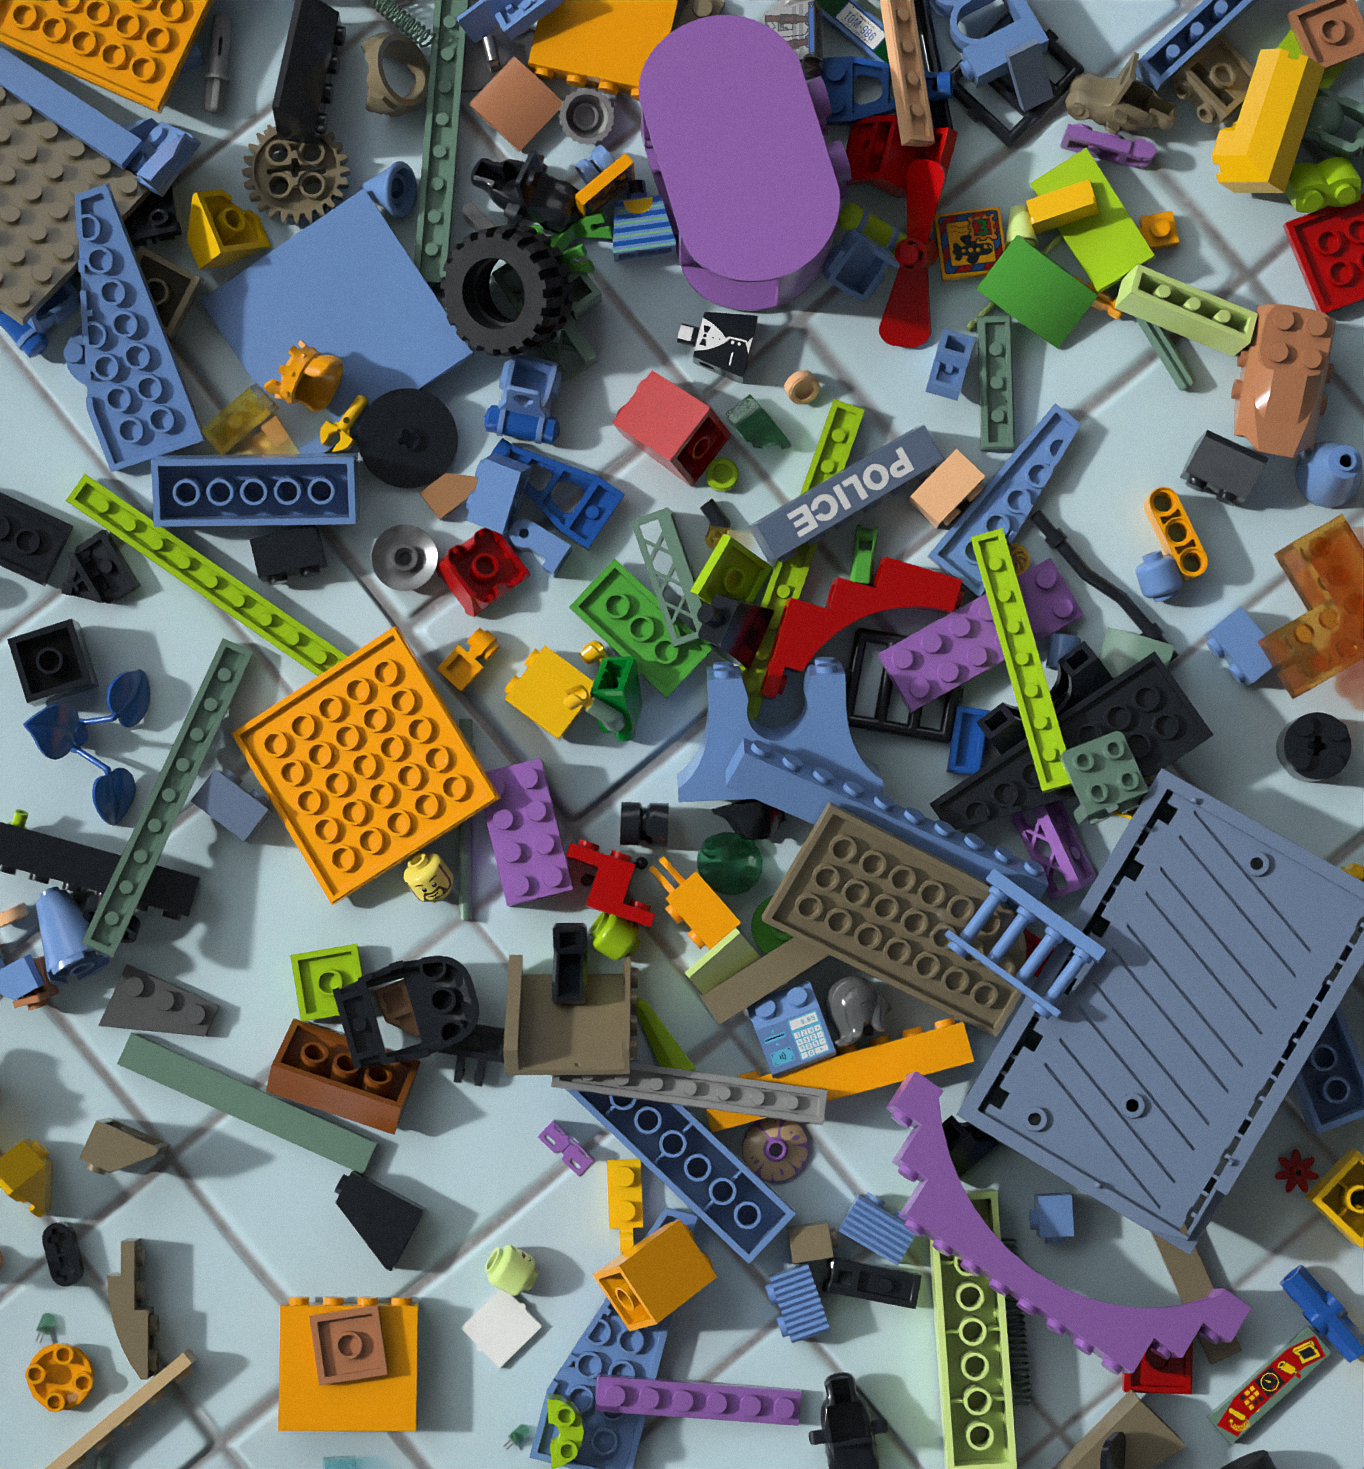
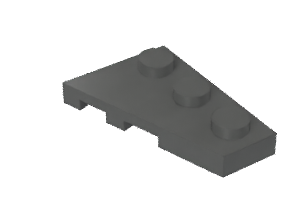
M126 964L98 1026L206 1037L220 1005L130 964Z

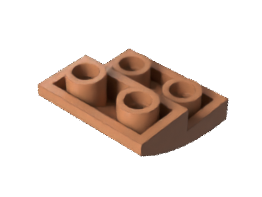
M512 57L468 105L517 152H520L559 111V108L562 107V101L516 57Z

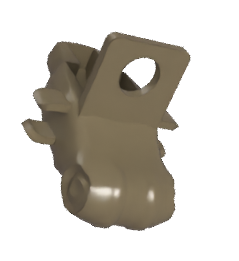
M1136 52L1133 53L1117 78H1103L1092 73L1078 74L1068 87L1069 94L1065 100L1068 114L1075 120L1092 119L1098 125L1106 126L1105 130L1115 135L1118 134L1119 130L1140 131L1146 128L1168 130L1176 120L1177 108L1173 102L1158 96L1153 88L1136 80L1137 75L1135 72L1139 59V53Z

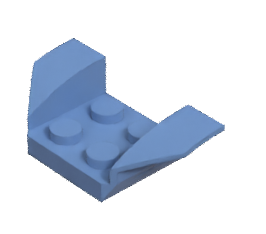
M153 118L120 125L140 138L144 144L125 169L138 177L137 182L163 197L201 145V142L193 135L162 121L157 123Z

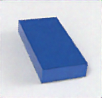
M957 705L946 772L971 776L982 768L986 735L976 722L988 714L990 710Z

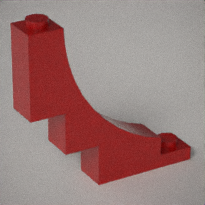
M884 557L879 561L872 587L840 577L834 579L825 608L794 598L787 599L783 607L758 697L773 700L776 699L777 694L782 695L787 682V675L783 674L784 670L794 673L802 672L824 643L837 632L863 617L896 609H919L943 614L952 613L954 608L958 609L963 599L964 589H960L962 580L893 558Z

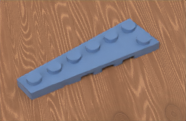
M1055 403L930 552L928 558L950 576L961 579V585L975 597L979 598L985 588L970 537L1003 528L1008 548L1010 547L1081 424Z

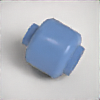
M1161 550L1142 556L1144 562L1136 567L1135 573L1144 597L1153 598L1154 602H1160L1177 596L1179 594L1178 589L1183 586L1184 580L1172 555H1163Z

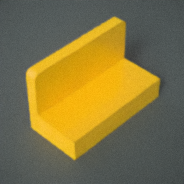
M1090 179L1026 200L1031 217L1030 221L1036 235L1100 213Z

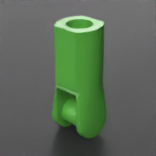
M857 524L850 581L872 586L878 526H874V529L861 528V524ZM859 541L872 542L871 551L859 549Z

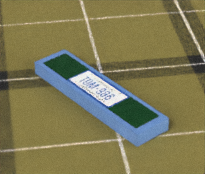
M816 0L822 8V19L870 60L889 63L884 25L856 0Z

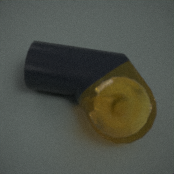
M710 499L700 507V510L710 521L707 535L704 538L705 543L709 548L714 549L723 534L729 535L731 523L714 499Z

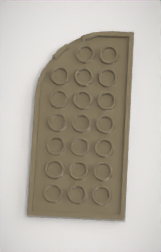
M828 801L761 916L762 921L997 1038L1021 996V992L969 954L962 958L947 947L951 941L946 938L945 933L949 929L959 937L990 895L988 890L991 886L977 876ZM1007 901L999 904L970 944L986 957L1016 917ZM1023 931L998 964L999 967L1013 977L1016 976L1026 962L1027 946Z

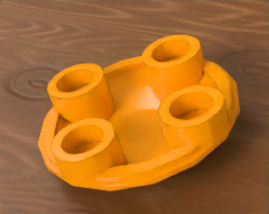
M53 1343L42 1348L32 1358L29 1367L26 1369L25 1378L32 1396L42 1406H45L48 1411L59 1412L79 1406L90 1395L94 1385V1368L90 1358L79 1347L68 1343Z

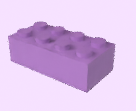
M538 758L486 771L501 796L500 800L484 809L507 906L511 907L574 891L542 759Z

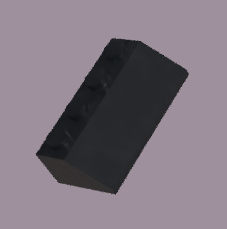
M295 0L272 103L279 140L318 145L320 133L325 134L328 114L324 112L326 104H331L333 100L334 85L331 84L332 75H338L340 55H337L338 46H344L346 27L341 26L340 13L321 0Z

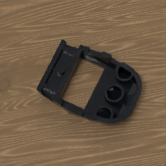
M438 955L422 957L418 960L397 961L373 973L370 972L359 977L358 981L342 989L339 987L333 989L354 1069L428 1057L439 1050L464 1040L474 1030L479 1018V1003L471 976L459 961L448 956ZM404 978L422 1043L386 1053L368 988Z

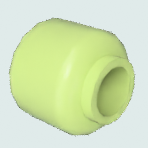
M506 1245L502 1249L496 1248L489 1257L485 1267L489 1283L513 1296L519 1295L524 1289L529 1291L538 1277V1272L534 1271L536 1264L534 1257L512 1245Z

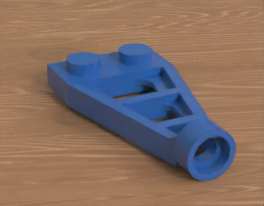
M854 56L823 58V70H820V72H822L821 77L828 93L832 112L830 117H826L827 126L852 125L865 117L885 116L896 112L895 99L890 97V81L892 79L889 63ZM924 70L929 103L939 99H951L953 97L952 72H930ZM858 76L873 77L881 81L882 95L878 100L862 105L854 101V81ZM934 82H937V90L934 91L932 86Z
M504 438L498 442L491 455L498 453L506 457L513 453V460L526 465L536 464L552 473V478L543 490H537L527 482L524 493L560 533L587 551L625 496L623 492L597 475L516 447ZM566 481L578 485L584 491V496L571 513H564L552 501L551 492L559 482Z

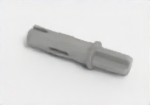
M215 14L213 16L208 73L204 75V81L207 82L204 109L212 114L224 111L226 85L230 83V78L227 77L233 18L225 14ZM219 43L222 44L220 56L218 55Z

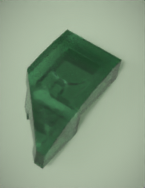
M751 394L724 414L727 421L746 442L752 443L753 448H762L764 445L781 446V449H789L792 446L780 428Z

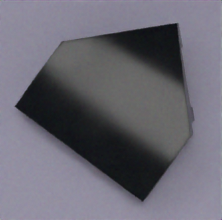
M101 530L77 546L75 552H69L70 565L66 583H63L61 594L89 599L98 603L114 604L141 587L108 530Z

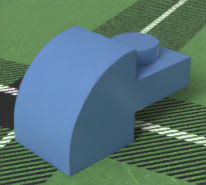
M943 328L925 392L958 401L975 337Z

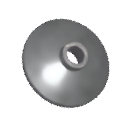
M406 524L396 525L385 530L375 541L371 552L372 568L378 579L387 587L398 591L415 590L425 585L434 575L438 564L437 548L433 539L421 528ZM403 554H409L412 557V561L408 565H402L400 557Z

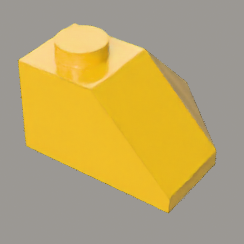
M222 189L199 191L192 195L187 242L199 270L225 267L271 247L260 217L250 209L243 211L232 203V196Z
M29 1138L20 1141L0 1157V1188L16 1202L26 1203L28 1201L32 1204L28 1208L30 1212L41 1218L51 1211L53 1162L47 1157L50 1154L48 1149L37 1139L32 1141Z

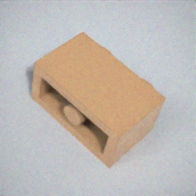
M956 449L910 496L908 502L936 529L942 523L948 526L961 513L957 507L965 499L971 503L984 489L981 483L985 475Z

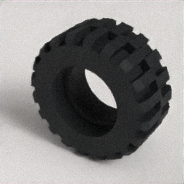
M507 224L479 230V232H474L464 237L463 243L456 244L451 251V255L454 258L446 259L443 271H446L447 274L446 277L441 278L440 288L444 289L445 297H441L442 306L447 307L449 312L446 318L450 326L456 325L458 328L456 334L462 341L470 340L469 346L478 352L485 350L484 352L489 356L497 357L503 355L507 357L540 348L542 344L552 341L556 337V331L562 330L567 322L564 314L571 313L573 302L568 299L569 294L574 293L573 283H569L567 274L571 273L569 265H563L560 259L563 257V253L559 247H551V239L544 233L536 235L537 231L535 228L529 226L520 227L518 224ZM498 260H503L510 264L519 274L524 286V306L516 321L505 317L496 308L491 298L489 289L490 275Z

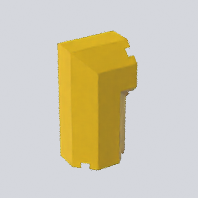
M1285 49L1260 50L1238 121L1232 123V127H1225L1219 131L1211 155L1213 164H1219L1220 173H1216L1218 183L1232 192L1285 193L1325 69L1309 56L1299 54L1298 60L1289 58L1290 51Z

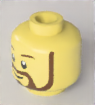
M430 852L418 853L412 856L404 870L403 878L418 900L435 903L443 900L450 893L454 876L441 856Z

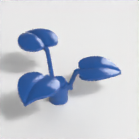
M142 669L123 672L111 682L107 691V705L113 713L109 716L82 719L79 718L77 710L72 705L57 703L40 710L23 723L26 730L33 737L38 749L45 757L57 760L63 758L71 751L72 753L79 754L104 771L105 775L98 777L93 784L92 798L100 817L104 822L113 826L121 821L133 803L136 793L134 777L125 768L119 767L111 771L109 766L81 749L80 746L84 745L88 740L86 725L113 722L118 718L123 727L130 728L143 719L149 707L150 687L146 674Z

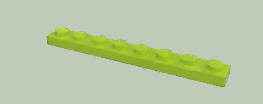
M1003 528L970 537L1042 793L1070 787L1072 784L1061 762V755L1066 751Z

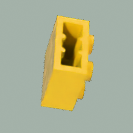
M544 645L541 651L535 648L526 659L524 665L528 668L520 678L515 675L504 689L507 696L504 699L508 704L560 742L585 709L583 705L573 710L568 709L563 703V699L569 696L565 691L575 685H583L591 699L590 691L594 681Z

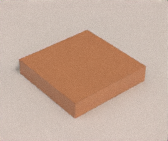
M1318 0L1287 14L1286 17L1302 54L1309 56L1325 68L1324 71L1364 55V20L1355 0Z
M379 1304L309 1316L319 1385L388 1375Z

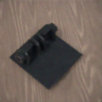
M172 185L163 197L151 191L149 197L124 221L133 247L141 246L140 241H142L143 246H147V239L150 238L153 244H157L156 237H159L160 241L169 239L175 240L177 239L176 236L182 235L180 223L177 222Z

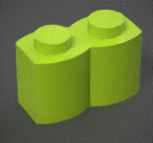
M1345 157L1329 158L1317 165L1313 163H1300L1293 165L1285 193L1295 211L1301 213L1315 212L1328 205L1343 207L1360 200L1361 178L1351 161Z

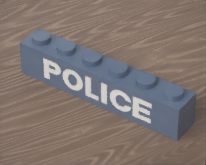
M925 425L915 427L748 527L767 561L779 559L780 563L795 556L798 553L796 547L804 542H807L808 546L825 538L824 531L834 525L836 529H839L854 520L852 514L862 509L866 513L882 503L879 498L888 492L894 496L909 487L907 481L915 476H918L919 480L931 475L936 470L935 464L944 459Z

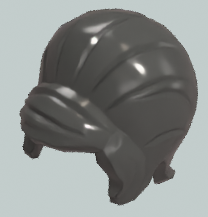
M860 976L842 978L835 982L827 993L825 1002L827 1018L839 1035L838 1040L833 1041L834 1046L841 1048L851 1045L862 1037V1033L865 1036H871L874 1032L873 1027L878 1032L887 1030L884 1019L892 1010V1006L883 996L876 994L873 985L866 978Z

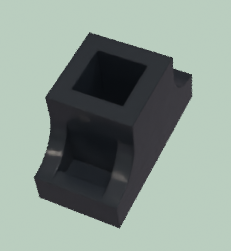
M953 1115L942 1123L948 1151L958 1178L962 1177L999 1144L994 1137L969 1122H958Z

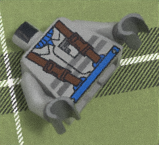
M781 0L773 6L772 10L766 11L763 14V24L773 29L789 43L799 58L805 78L822 76V72L819 71L823 70L824 62L822 8L816 0Z

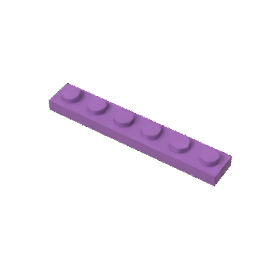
M598 1374L594 1409L601 1412L799 1426L802 1391L790 1388Z

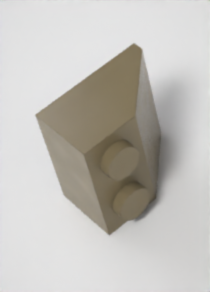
M112 1118L96 1120L79 1159L88 1162L86 1165L87 1169L105 1175L106 1172L111 1173L168 1151L170 1144Z

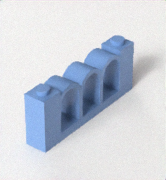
M929 0L930 6L937 14L950 18L949 36L951 43L958 52L962 53V62L959 63L960 69L967 81L972 79L976 88L1010 72L1005 52L1035 38L1040 44L1042 55L1047 53L1049 39L1026 0H1002L1014 22L980 39H973L963 35L958 28V23L968 14L995 0Z

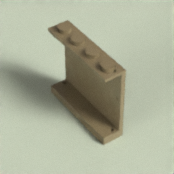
M627 954L626 962H623V974H588L587 1001L584 1004L556 1005L552 1001V974H523V955H509L503 1049L505 1075L630 1074V1060H637V1039H631V1036H637V1015H631V1012L638 1011L637 991H631V988H638V968H631V954Z

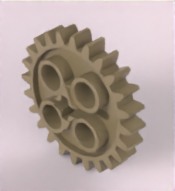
M269 124L267 125L269 132L267 137L260 133L256 134L260 142L259 146L251 143L248 145L254 155L243 157L244 162L251 166L242 169L243 176L251 178L244 182V187L246 190H254L249 195L251 202L261 200L257 206L260 213L269 208L268 216L270 220H274L280 214L283 225L287 224L290 217L294 219L296 227L300 226L301 218L306 217L309 224H312L313 215L318 214L321 218L325 215L323 209L326 207L330 210L335 208L334 199L344 200V195L339 188H349L348 181L342 178L351 175L350 168L342 166L349 162L347 154H339L344 149L342 142L332 144L335 140L333 132L323 136L324 133H320L318 145L279 140L277 131ZM283 150L288 153L287 158L282 162L271 160L273 153ZM310 150L321 152L320 158L314 162L304 159L305 154ZM294 167L301 168L298 177H292L291 173H294ZM324 169L326 173L318 174L317 171ZM269 170H274V171H276L277 173H273L272 175H268V174H267V171H269ZM282 182L288 185V190L284 194L277 195L271 192L273 186L277 183ZM311 182H318L322 185L321 190L316 194L306 193L305 187Z

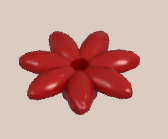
M1295 1149L1292 1153L1291 1161L1284 1157L1278 1158L1280 1165L1286 1170L1277 1172L1274 1177L1278 1180L1288 1179L1285 1186L1287 1193L1291 1192L1296 1184L1303 1192L1307 1193L1309 1189L1306 1179L1316 1180L1319 1178L1317 1173L1307 1170L1314 1163V1157H1308L1301 1162L1300 1152ZM1297 1169L1299 1170V1174H1298V1175H1296V1173H1295V1171H1296Z

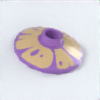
M764 1118L755 1121L746 1131L742 1143V1152L746 1165L758 1177L775 1183L785 1182L798 1175L806 1164L809 1146L802 1127L796 1122ZM773 1143H779L782 1146V1153L778 1156H774L769 1152V1148Z

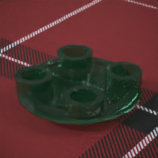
M722 832L706 838L697 854L699 875L712 890L719 894L735 896L746 893L757 884L762 874L763 860L759 849L755 845V840H745L734 832Z

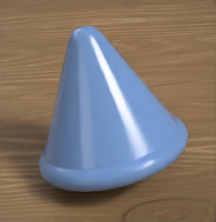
M403 161L393 163L389 168L364 182L360 187V190L364 188L374 202L389 211L396 218L407 217L413 210L417 199V180L412 168Z

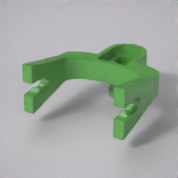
M603 209L571 222L560 233L548 236L552 241L550 246L559 247L563 253V257L560 259L563 265H569L571 272L593 273L595 270L591 260L579 262L574 260V258L578 259L587 255L584 244L564 251L574 239L579 237L613 238L611 226H601L598 228L593 226V224L604 223L607 220ZM540 225L530 226L536 229V235L543 233Z

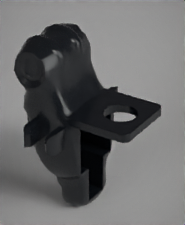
M535 150L529 152L525 162L513 159L494 162L490 159L482 158L472 170V184L487 192L491 200L504 210V216L508 218L507 224H518L520 226L523 219H526L532 223H539L548 231L560 233L572 222L573 213L577 210L575 194L580 190L567 181L558 180L546 173L548 166L543 163L544 156L539 155Z
M839 1372L829 1375L824 1381L826 1399L820 1411L821 1429L809 1432L810 1444H825V1454L829 1469H879L875 1434L888 1431L887 1420H872L869 1405L857 1392L855 1378L851 1373Z

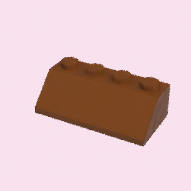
M293 1018L271 1065L266 1092L395 1135L421 1061L415 1059L354 1069L345 1035Z

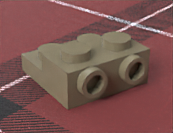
M1220 34L1184 64L1170 82L1174 85V92L1180 99H1188L1195 106L1197 116L1202 122L1206 124L1211 123L1217 128L1244 103L1255 68Z

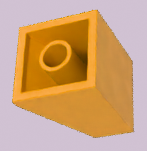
M680 1219L665 1224L592 1274L629 1331L658 1324L717 1278L713 1271L711 1260L700 1251L694 1242L692 1231L688 1226L682 1224Z

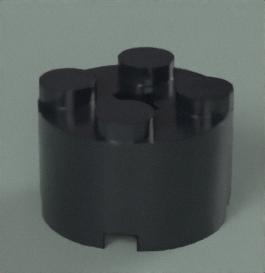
M1322 712L1308 713L1289 722L1280 732L1276 743V754L1280 764L1293 778L1303 782H1317L1330 778L1343 770L1351 755V738L1347 726L1334 716ZM1314 740L1315 745L1319 746V752L1316 753L1313 752V749L1308 748V743Z

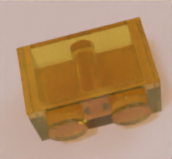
M255 383L248 387L200 431L218 452L224 456L277 411L279 407L261 386Z

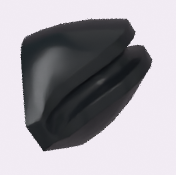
M744 799L736 803L711 809L714 815L724 818L733 831L745 840L767 839L776 833L781 822L786 821L784 811L756 799Z

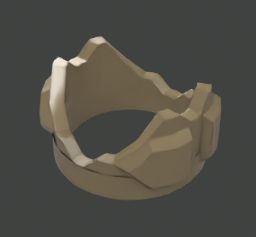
M382 32L364 40L361 48L363 53H366L365 60L369 66V72L366 77L368 97L365 109L379 115H389L391 118L414 111L428 93L429 69L420 48L405 35L390 34L389 32ZM383 58L401 62L415 75L416 81L409 94L404 98L396 94L388 84L383 70Z

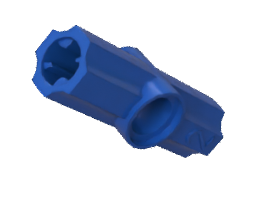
M1303 1265L1292 1269L1279 1283L1283 1290L1303 1310L1302 1315L1321 1336H1325L1347 1362L1351 1363L1353 1360L1358 1359L1364 1354V1334L1348 1318L1346 1309L1329 1291H1325Z

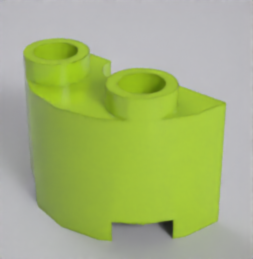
M548 1393V1423L554 1424L559 1429V1435L552 1438L550 1443L551 1469L564 1466L575 1459L583 1443L585 1423L582 1412L578 1410L573 1402L566 1399L563 1395Z

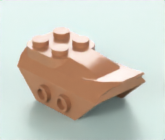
M1286 304L1260 305L1256 309L1258 316L1251 343L1239 352L1237 358V367L1242 368L1240 379L1234 380L1231 391V399L1236 400L1234 407V436L1247 438L1256 452L1295 459L1305 449L1314 450L1319 416H1324L1327 408L1328 397L1323 396L1325 383H1330L1334 365L1329 364L1336 320L1332 316L1318 310Z

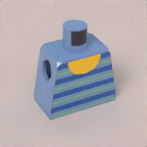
M644 180L626 182L627 199L614 202V262L676 253V240L661 195L647 196Z

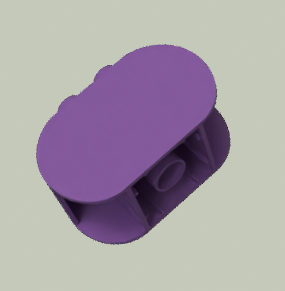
M715 15L691 21L667 35L650 53L642 69L639 81V100L642 111L641 137L658 194L662 197L676 240V253L681 269L691 287L706 300L727 309L761 311L776 308L802 295L822 273L823 265L832 249L840 199L848 197L846 181L852 179L847 154L841 140L825 144L823 136L828 135L826 117H830L832 112L822 77L819 76L805 80L798 56L782 36L758 21L735 15Z

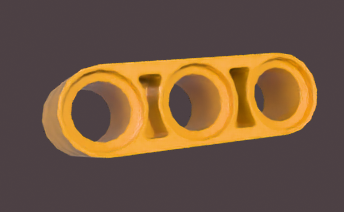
M1169 487L1155 489L1144 502L1145 514L1165 555H1172L1183 580H1194L1205 572L1208 566L1207 555L1175 491ZM1158 496L1164 497L1169 503V510L1166 512L1157 510L1153 503L1154 498ZM1176 526L1182 530L1184 536L1181 542L1171 540L1168 535L1169 527ZM1185 556H1191L1196 559L1198 563L1196 572H1189L1184 568L1183 558Z

